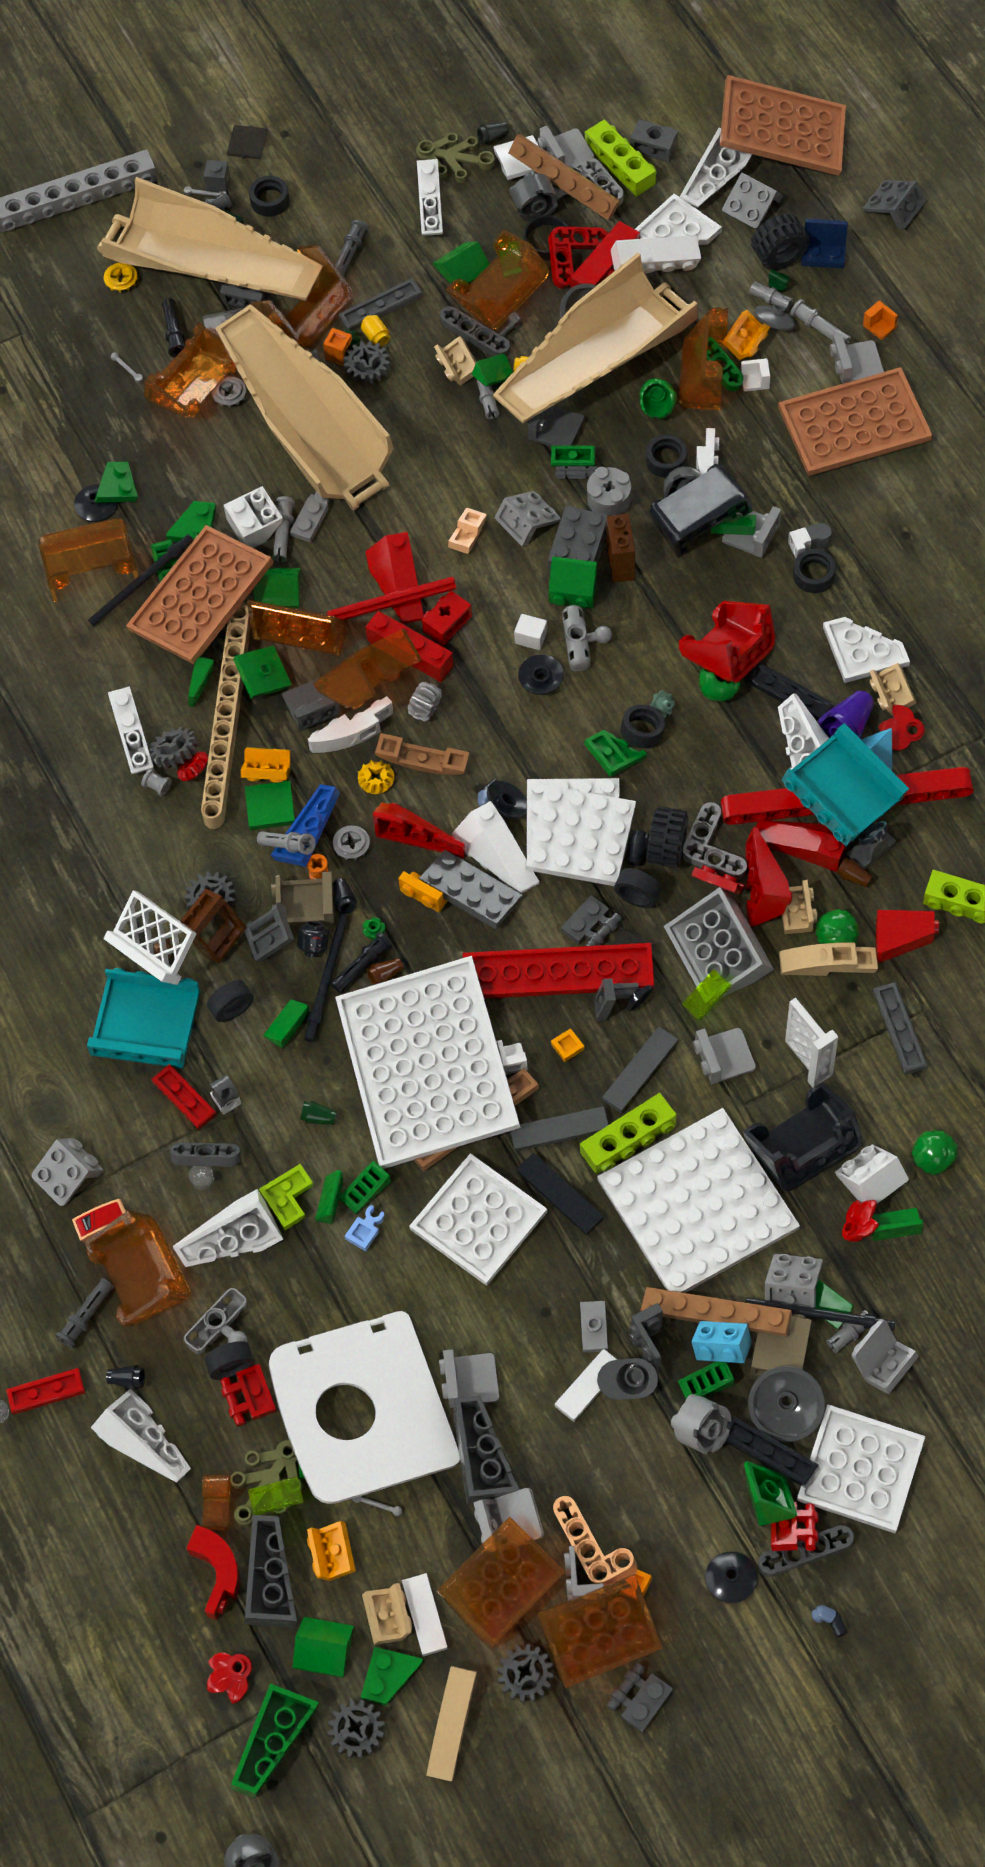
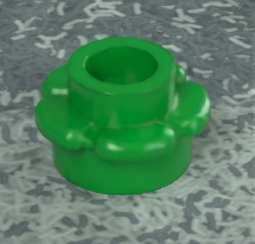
M376 917L366 920L362 925L364 928L363 934L371 940L376 938L375 935L378 932L383 934L385 931V924Z

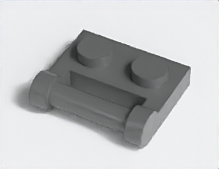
M280 902L273 905L270 911L255 921H249L245 924L247 927L245 934L255 961L262 962L294 940L285 916L286 908ZM275 919L276 922L258 933V929Z

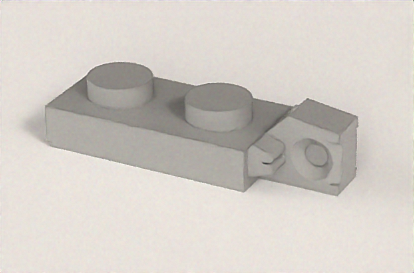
M317 491L315 495L311 494L298 515L290 535L311 543L329 509V499L322 498Z

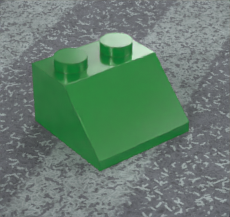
M552 556L548 590L549 603H554L558 606L577 605L582 609H593L597 590V562Z

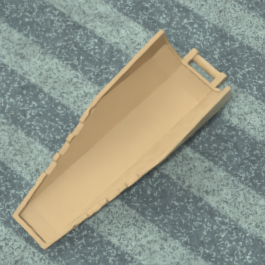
M138 177L135 179V198L130 218L116 214L112 219L113 224L107 235L97 246L102 256L123 264L192 275L305 301L323 269L321 264L299 252L293 251L284 244L281 246L272 241L270 236L266 234L264 236L254 231V228L247 224L245 226L236 221L235 217L213 205ZM124 227L117 242H113L118 230Z
M637 253L578 300L559 320L558 326L545 336V340L539 347L536 346L533 349L532 355L516 368V371L493 394V397L519 421L524 423L634 357L683 331L698 319L697 303L693 301L691 304H687L671 290V286L666 282L654 290L643 271L641 255ZM666 296L670 301H672V302H673L677 307H679L681 310L678 311L677 309H675V308H674L670 303H668L663 297Z
M251 304L215 328L269 428L322 498L345 499L354 511L359 508V504L381 489L385 490L389 487L388 481L381 472L394 449L390 435L340 376L324 363L316 360L308 350L305 351L300 347L298 342L284 334L282 329L273 324L271 320ZM373 479H376V483L357 496L353 497L351 495Z

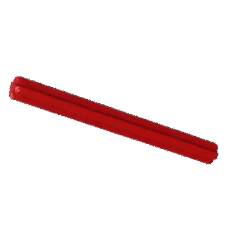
M448 577L329 610L327 618L329 623L332 624L456 589V582L454 577Z

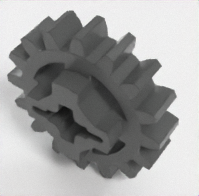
M362 341L359 347L352 345L353 351H346L347 356L343 358L344 371L347 372L348 378L353 377L355 383L361 380L362 385H365L366 381H369L372 385L375 379L379 382L382 381L381 375L387 376V370L390 369V357L386 353V348L380 349L379 343L372 346L371 341L368 342V345H364Z
M179 727L177 731L171 728L170 732L164 731L162 737L155 738L157 742L150 744L152 748L149 749V753L153 763L157 764L159 768L164 766L167 769L170 765L175 768L177 763L184 764L186 758L191 759L190 754L197 752L195 747L199 746L194 732H191L189 728L183 730L182 727Z
M207 871L206 877L198 874L199 880L191 879L192 887H186L187 895H185V901L188 910L205 889L222 896L229 906H235L233 898L236 897V893L233 890V883L228 882L226 875L220 878L219 872L211 876L210 872ZM217 912V913L215 914V916L218 915L219 918L222 919V917L220 916V914Z
M530 1644L526 1645L525 1650H521L520 1646L516 1645L515 1653L508 1649L506 1651L508 1659L500 1658V1663L504 1667L497 1668V1674L503 1675L498 1678V1684H505L502 1689L503 1693L505 1694L510 1691L511 1700L519 1696L521 1703L525 1702L526 1697H529L532 1703L535 1702L536 1694L543 1698L544 1692L542 1689L550 1690L551 1684L547 1680L554 1679V1674L547 1672L553 1669L552 1663H545L548 1660V1655L543 1654L540 1656L539 1647L531 1651ZM527 1657L526 1660L516 1661L519 1658ZM537 1663L542 1667L543 1676L536 1672ZM527 1669H529L530 1676L526 1675L521 1680L520 1671L525 1672ZM508 1671L515 1676L513 1685L508 1679ZM529 1686H534V1687H535V1688L530 1689V1690H524V1688L529 1687Z
M350 1700V1707L347 1708L344 1704H340L342 1711L340 1713L332 1712L335 1721H328V1725L333 1728V1730L327 1732L328 1736L331 1738L335 1737L331 1742L332 1747L339 1745L338 1753L342 1755L347 1751L349 1759H352L354 1753H357L359 1759H362L363 1752L365 1751L371 1756V1747L379 1748L380 1743L377 1739L384 1738L385 1736L383 1732L379 1731V1729L385 1727L384 1722H377L381 1718V1713L376 1712L373 1714L374 1705L372 1704L365 1708L364 1700L360 1701L359 1706H355L353 1700ZM353 1713H362L365 1715L363 1717L354 1716ZM344 1719V1729H342L339 1733V1726L342 1720ZM350 1721L358 1728L360 1727L362 1738L352 1730ZM374 1725L373 1734L371 1738L368 1740V1730H370ZM348 1743H359L360 1746H350Z

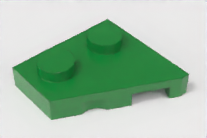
M107 462L95 503L136 502L138 496L129 463Z
M193 501L167 532V540L179 542L187 534L194 540L205 525L212 528L216 504Z
M605 730L585 739L584 745L610 777L645 760L647 757V753L641 749L639 752L629 747V743L614 737L613 734Z
M374 1647L361 1700L387 1706L398 1690L402 1689L408 1682L411 1675L422 1666L423 1659Z

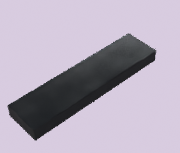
M761 663L753 667L744 678V682L782 703L793 693L797 694L817 722L823 714L834 707V703Z
M531 1154L516 1169L521 1177L586 1236L603 1220V1216L536 1154Z
M732 1416L731 1422L727 1424V1429L730 1430L725 1441L727 1444L800 1486L807 1488L818 1472L819 1464L742 1420Z

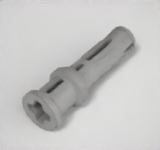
M798 300L792 307L790 315L792 317L796 316L805 322V326L814 327L832 341L834 334L842 333L845 345L849 343L847 341L851 339L849 335L822 318L819 311L808 307L804 300Z
M280 496L276 498L275 504L283 521L276 529L272 559L279 562L280 556L281 562H285L287 559L289 526L293 523L292 508L295 506V500L291 497Z
M261 831L257 835V842L261 846L286 848L288 852L297 853L300 851V853L305 855L312 853L315 849V839L311 834L307 833L300 835L297 832L280 834Z

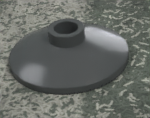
M780 305L757 306L754 311L756 317L761 322L775 329L788 331L792 330L795 326L794 319Z

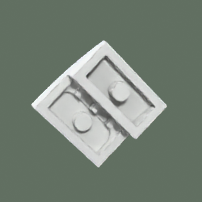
M533 135L526 137L538 145ZM514 141L494 146L495 155L500 161L502 171L508 180L534 171L508 154Z

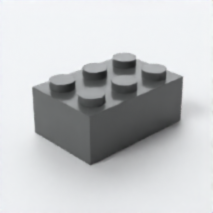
M565 506L548 558V575H550L552 556L592 561L598 564L607 536L606 516L608 515Z

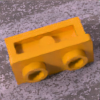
M745 310L741 313L722 343L739 360L746 357L751 358L758 351L757 347L760 342L768 336L767 331L770 326L761 324L748 310Z
M245 749L241 778H247L249 781L270 779L271 782L276 783L287 780L290 773V750Z
M403 871L398 878L400 891L406 896L421 902L424 906L440 912L447 900L443 899V893L420 881L419 877L421 875L415 872L408 874Z
M339 1521L320 1529L313 1527L307 1529V1543L313 1557L312 1568L317 1578L332 1581L356 1572L346 1522Z

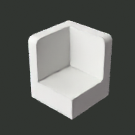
M767 358L742 361L743 390L769 389L770 372Z
M521 614L514 631L515 644L541 650L547 635V620Z
M502 1040L497 1041L506 1075L517 1073L523 1068L528 1070L526 1055L523 1052L521 1043L503 1047Z

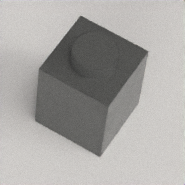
M207 160L204 172L206 191L219 193L225 190L227 193L230 181L227 161Z

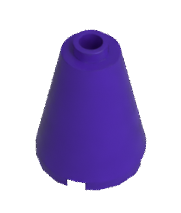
M856 691L819 718L818 724L829 738L844 723L861 738L874 706L873 698L867 692Z

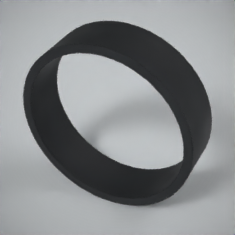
M538 216L532 219L524 229V246L526 251L534 258L550 260V251L539 250L531 246L527 241L528 234L536 227L542 225H553L556 227H568V225L556 216ZM557 253V254H556V257L559 258V257H561L563 254H562V253Z

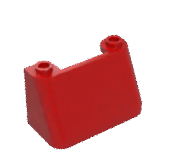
M722 601L712 614L715 627L700 641L695 640L692 635H685L679 640V651L683 657L707 671L713 672L727 682H739L774 648L775 631L770 605Z

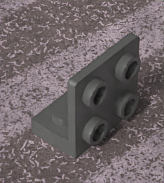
M885 180L869 198L863 209L865 212L890 213L897 228L905 229L926 202V199L917 181Z
M229 284V286L222 285L220 290L224 304L246 308L251 304L259 312H265L270 296L269 292Z
M553 405L529 420L528 439L548 446H572L583 424L584 416Z
M323 677L282 693V697L299 731L341 714L339 700L336 694H331Z
M658 1303L632 1316L631 1326L629 1327L632 1333L629 1336L633 1345L636 1348H641L644 1353L642 1359L650 1362L657 1373L661 1369V1356L650 1337L657 1334L662 1327L663 1310Z

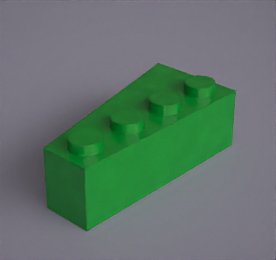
M270 1683L230 1789L255 1799L318 1709L319 1702Z

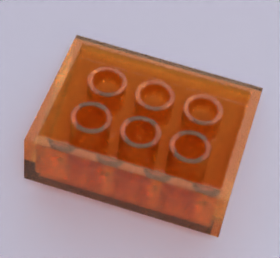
M252 600L247 601L254 639L340 656L347 635L345 621L334 616Z
M509 1517L451 1575L437 1592L467 1627L492 1650L563 1577L565 1571Z
M635 1574L537 1613L557 1674L565 1688L663 1649Z

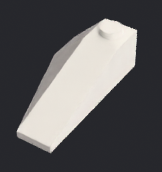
M718 128L679 197L697 208L740 172L752 155L720 146L721 128Z
M794 693L778 706L782 732L786 734L788 744L786 753L790 756L791 770L829 739L797 694Z
M491 801L471 811L452 833L454 838L465 844V854L467 856L473 857L483 868L489 869L498 876L499 880L520 894L540 884L534 871L526 870L527 859Z
M258 1189L233 1202L173 1245V1249L184 1266L188 1267L212 1262L216 1258L225 1256L236 1257L240 1253L253 1251V1253L260 1252L283 1240V1237L270 1208Z
M129 1389L102 1413L91 1429L109 1446L177 1483L189 1472L190 1466L177 1447L167 1441L163 1435L165 1430L162 1425H156L151 1417L153 1412L150 1407L132 1389Z

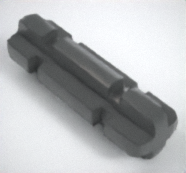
M556 466V478H590L598 466H589V468H586V466H568V468Z

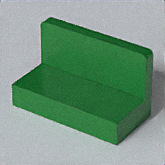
M917 1208L873 1214L872 1219L878 1222L879 1226L871 1234L872 1240L879 1241L921 1234L924 1224L923 1219H919Z

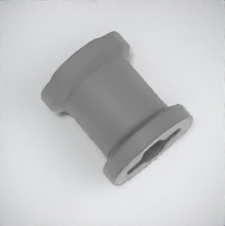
M150 768L143 776L141 785L157 791L158 795L162 797L169 790L172 780L169 777L165 778L157 774L155 769Z

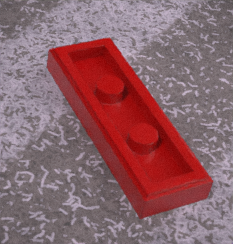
M170 1064L151 1079L156 1087L198 1130L217 1115L216 1111Z
M76 1368L6 1389L11 1413L15 1415L85 1394L80 1370Z

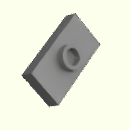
M605 1301L580 1302L583 1352H601L603 1349L608 1351Z

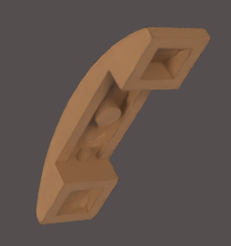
M381 733L375 755L394 764L418 771L459 775L465 773L470 752L448 747L446 751L404 743L401 737Z

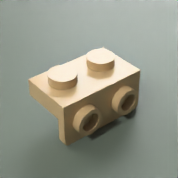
M461 336L444 348L438 344L434 346L438 353L435 356L439 363L445 366L446 370L444 373L451 382L454 380L461 386L473 377L472 371L476 361Z
M899 663L879 673L874 669L869 671L872 677L870 684L874 691L879 693L880 698L877 700L883 711L887 710L893 716V705L910 707L916 704V700Z
M802 880V886L789 887V890L792 891V902L790 905H787L782 914L784 934L813 932V924L817 922L816 908L812 909L811 902L814 901L813 888L808 887L807 880Z
M399 1583L393 1584L387 1589L366 1591L362 1594L374 1645L402 1641L411 1633L412 1621L407 1615L405 1607L406 1597L404 1592L401 1591Z

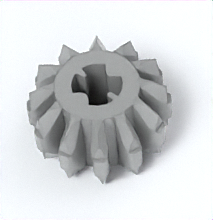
M420 683L410 699L408 714L417 720H430L442 697L441 689L432 683Z

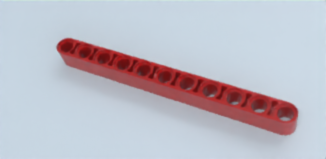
M966 767L896 775L909 788L903 799L896 805L967 797L974 792L970 769ZM787 788L727 795L720 800L723 820L728 825L758 822V820H778L815 815L809 808L804 807L800 799Z

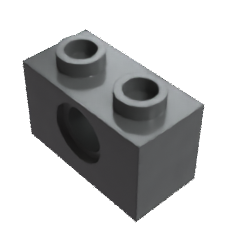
M639 119L631 135L630 145L644 156L670 162L678 145V130Z

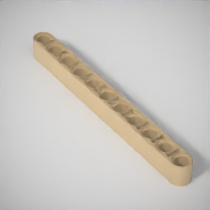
M243 603L228 620L201 807L204 823L210 829L221 827L225 820L243 689V680L232 656L248 652L252 624L249 608ZM214 793H220L217 796H211ZM211 813H217L215 816H209Z

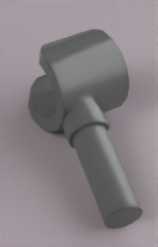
M513 312L508 316L510 323L499 333L501 336L504 337L513 328L518 329L522 326V320L518 312Z

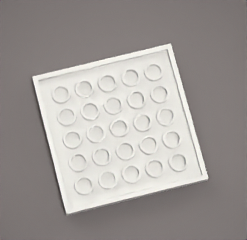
M723 1108L597 1176L600 1185L668 1291L686 1293L800 1229L799 1223Z

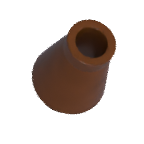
M845 857L836 872L841 876V879L862 885L865 888L872 878V875L852 858L850 860Z
M395 958L371 965V968L367 970V975L370 982L376 985L389 981L396 974L403 971L404 967L401 960Z

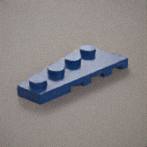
M320 784L286 834L290 832H297L300 835L311 834L315 839L316 847L340 795L338 789L333 786ZM275 848L271 854L275 861L304 867L307 866L312 853L305 855L300 853V851L291 853L286 848Z

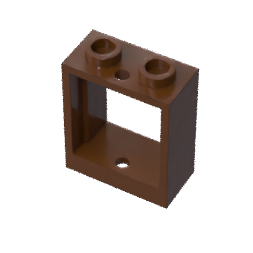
M629 514L606 516L607 550L612 582L635 580V549Z
M208 889L204 890L180 921L197 933L192 943L204 957L218 964L247 928L223 897ZM218 912L225 922L209 943L206 944L199 935Z

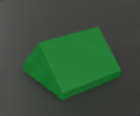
M465 242L433 262V266L458 292L492 271L479 242Z
M269 568L254 587L255 609L299 608L301 569Z
M746 1461L744 1469L747 1488L758 1525L762 1526L795 1518L797 1512L786 1477L778 1472Z
M303 1617L295 1638L292 1668L344 1678L354 1626Z

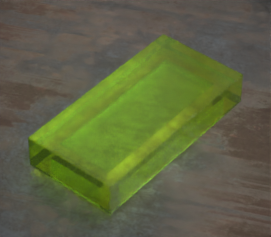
M713 969L682 1005L695 1018L701 1021L732 985L717 970Z
M298 1477L248 1489L254 1515H261L304 1503Z

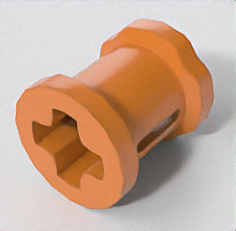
M314 854L310 857L307 864L310 879H321L322 872H329L327 859L323 855Z

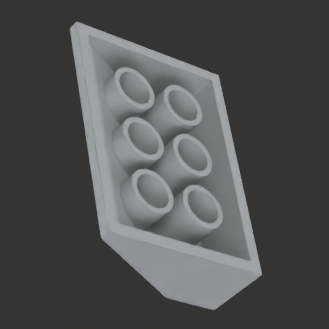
M721 887L664 925L666 932L706 1004L755 983L774 970L732 893Z

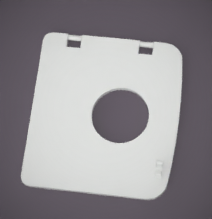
M397 1311L380 1318L366 1320L311 1336L308 1339L287 1343L276 1348L271 1354L269 1370L283 1422L303 1475L312 1494L319 1501L327 1504L339 1503L457 1466L460 1456L457 1444L413 1324L406 1312ZM384 1323L386 1330L376 1333L372 1332L371 1326ZM311 1344L313 1351L299 1354L297 1348ZM339 1385H350L361 1389L370 1397L375 1407V1421L366 1434L353 1440H340L328 1435L320 1427L316 1418V1404L321 1395L328 1389Z

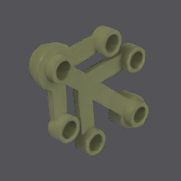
M448 133L446 137L434 143L430 140H423L416 148V154L420 159L444 158L455 173V180L458 183L467 181V171L462 169L457 161L479 165L485 171L491 170L495 164L494 155L489 151H483L478 156L461 153L465 150L474 151L478 148V139L473 136L458 144L457 134ZM446 145L449 146V147H451V148H449V149H447V150L441 149V148H443V147L446 146ZM438 160V172L443 171V173H439V179H444L447 177V167L441 165Z
M290 1440L279 1443L276 1450L263 1453L249 1451L245 1455V1462L248 1467L256 1468L260 1463L275 1461L271 1469L247 1474L234 1472L231 1475L230 1482L236 1489H241L248 1484L261 1482L248 1502L235 1510L234 1518L239 1526L246 1528L252 1525L253 1515H255L254 1510L270 1487L273 1496L272 1510L274 1514L282 1516L287 1512L288 1506L283 1499L279 1477L285 1466L289 1479L286 1483L288 1492L292 1495L301 1492L302 1484L297 1475L295 1463L298 1460L294 1450L291 1455L286 1456L283 1454L287 1448L293 1450ZM251 1456L257 1457V1461L254 1463L248 1462V1459ZM236 1477L243 1478L240 1484L234 1483ZM292 1483H298L299 1487L297 1489H290ZM279 1503H282L284 1505V1508L281 1511H277L275 1509L276 1505ZM247 1511L249 1515L247 1518H241L240 1513Z

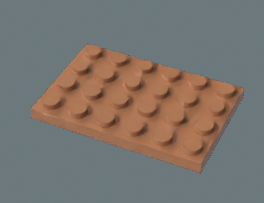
M728 75L725 80L720 146L839 176L842 171L846 105Z
M901 367L778 403L779 411L808 476L932 440V433Z
M205 525L126 627L129 631L195 664L197 658L207 649L274 561L270 556Z

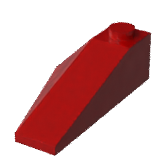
M408 532L386 535L365 551L369 572L385 595L418 586ZM421 599L392 607L402 624L422 621L424 616Z
M382 802L373 812L376 837L440 853L447 850L457 857H465L464 843L396 803L387 804Z
M758 820L755 827L758 828L769 848L835 872L839 869L849 844L845 846L842 842L838 841L826 825L821 823Z
M755 827L752 828L745 843L747 869H750L746 882V889L750 890V900L746 901L748 924L751 927L782 915L787 905H790L792 902V891L789 890L788 880L758 828Z

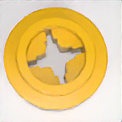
M113 264L104 273L106 287H109L111 291L118 290L120 293L125 289L129 291L131 286H135L138 279L136 269L129 264ZM122 273L124 278L121 282H119L118 279L120 278Z
M371 760L370 763L363 764L362 769L358 771V783L364 791L370 794H381L389 790L393 785L394 771L389 764L383 763L382 760L379 762ZM370 772L374 774L380 773V779L378 780L377 778H374L372 780V774Z

